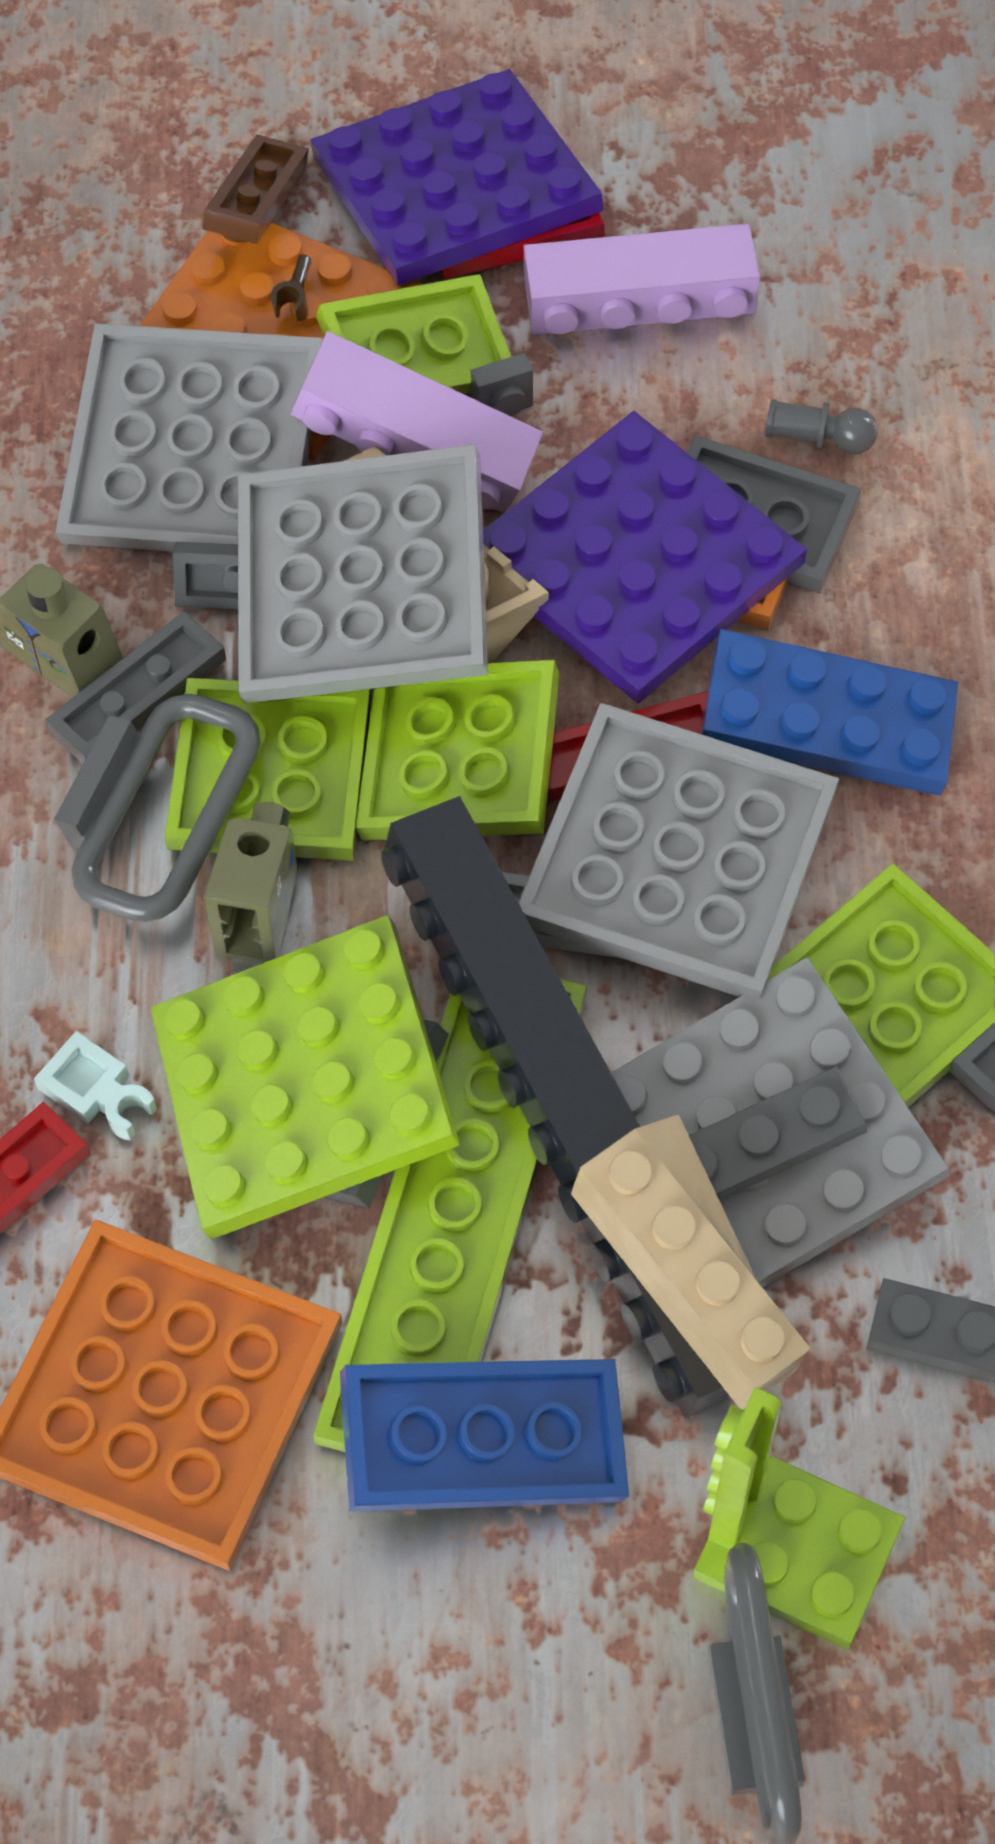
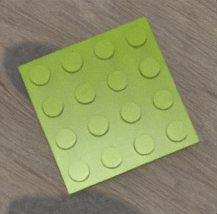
M389 915L150 1007L201 1228L211 1240L460 1146L396 925Z

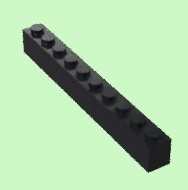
M458 796L391 822L385 849L381 852L385 873L395 887L402 885L411 902L410 916L416 932L422 940H431L440 957L438 962L439 971L447 990L453 996L460 994L470 1013L468 1015V1025L472 1037L482 1051L489 1049L499 1068L497 1074L499 1086L506 1101L513 1108L519 1106L530 1126L528 1128V1139L535 1156L543 1165L548 1163L551 1165L561 1184L558 1187V1193L564 1211L572 1222L577 1223L580 1221L592 1243L589 1246V1252L597 1273L605 1282L612 1280L623 1301L621 1314L629 1333L637 1342L644 1340L656 1363L653 1365V1374L659 1390L668 1402H677L685 1418L730 1397L571 1195L580 1167L629 1132L640 1127L461 797Z

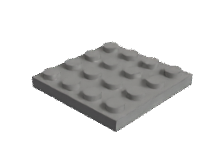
M95 323L55 531L60 543L173 552L176 541L238 544V475L307 466L312 430L302 420L290 415L323 341L322 338Z
M476 444L238 475L239 694L245 703L488 675L481 464Z
M600 703L525 885L519 905L532 929L738 997L746 994L761 998L834 800L839 778Z
M808 957L767 980L761 998L744 994L611 1072L640 1127L679 1114L688 1135L837 1067L866 1123L867 1132L720 1201L751 1269L762 1288L949 1177L948 1166Z

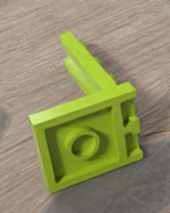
M754 1387L745 1409L733 1404L730 1406L714 1443L717 1450L710 1466L713 1473L706 1490L709 1491L703 1507L704 1512L712 1515L708 1540L694 1568L692 1578L725 1593L724 1570L727 1554L735 1544L747 1543L756 1550L760 1561L769 1613L849 1651L904 1523L905 1516L771 1456L770 1453L782 1402L776 1396Z

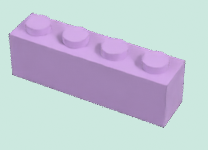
M749 223L524 245V286L532 335L566 334L571 331L602 328L620 329L633 325L663 322L679 323L684 320L715 317L733 318L739 315L756 314L760 276Z
M329 331L324 336L290 415L302 420L312 431L323 435L333 434L356 445L361 452L376 446L387 456L476 444L481 464L482 509L497 510L503 514L519 493L543 434L541 430Z

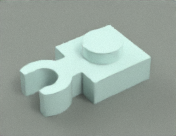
M77 1031L34 1078L39 1091L86 1124H89L99 1111L106 1114L113 1133L125 1140H132L135 1136L132 1123L121 1117L126 1108L138 1106L151 1115L157 1110L152 1094L145 1087L137 1084L122 1085L129 1077L127 1066Z

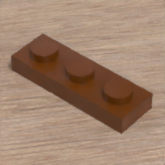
M256 134L205 208L203 230L221 234L225 239L232 242H251L257 244L307 168L309 148Z

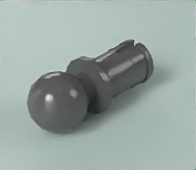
M771 399L765 436H778L817 443L816 449L822 450L824 438L832 439L841 451L848 454H861L869 450L875 443L878 436V425L875 418L868 411L861 408H849L842 411L838 416L828 415L830 403L824 402L823 408L777 402V400Z

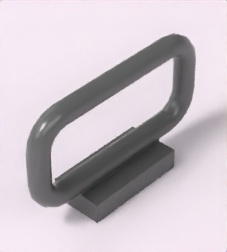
M183 694L170 697L156 706L146 719L140 733L136 731L131 721L109 714L54 818L70 846L78 850L71 871L73 886L82 900L105 912L142 922L162 919L180 906L187 897L257 758L261 744L259 728L249 713L234 705L203 695ZM191 718L233 732L236 738L234 748L160 891L144 897L101 883L97 878L98 866L172 725L179 720Z
M738 1543L729 1550L724 1570L725 1597L732 1642L710 1644L708 1650L731 1796L757 1792L761 1820L768 1843L796 1844L802 1826L799 1787L804 1785L805 1777L781 1636H773L764 1578L757 1552L747 1543Z

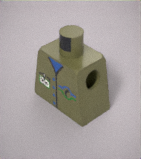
M44 564L34 565L0 598L1 647L72 698L123 659L104 609L94 599L62 578L61 574L53 568L47 567Z
M259 802L254 805L250 820L233 818L227 821L204 895L215 956L265 963L278 958L280 955L296 881L297 863L292 829L288 828L290 812L279 804Z

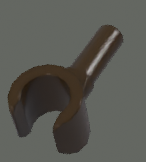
M302 254L298 256L290 281L281 282L273 288L271 302L275 317L279 318L282 306L289 302L296 303L295 313L297 321H303L308 316V306L304 292L305 280L312 262L308 255Z

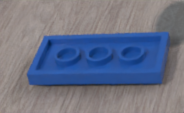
M720 629L715 643L701 735L786 762L940 796L947 784L958 681Z
M616 1359L345 1365L340 1371L349 1512L622 1502L629 1497Z

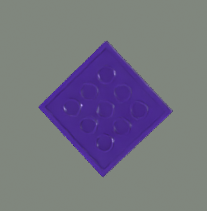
M510 69L488 74L479 80L448 91L437 92L431 97L400 108L389 109L380 115L349 126L338 127L329 133L310 139L314 159L398 286L604 211L602 192Z
M632 411L483 530V544L489 549L497 548L512 561V569L528 582L534 579L549 592V599L545 604L539 606V610L534 617L637 704L717 638L720 629L726 630L801 567L805 563L807 553L806 547L635 411Z

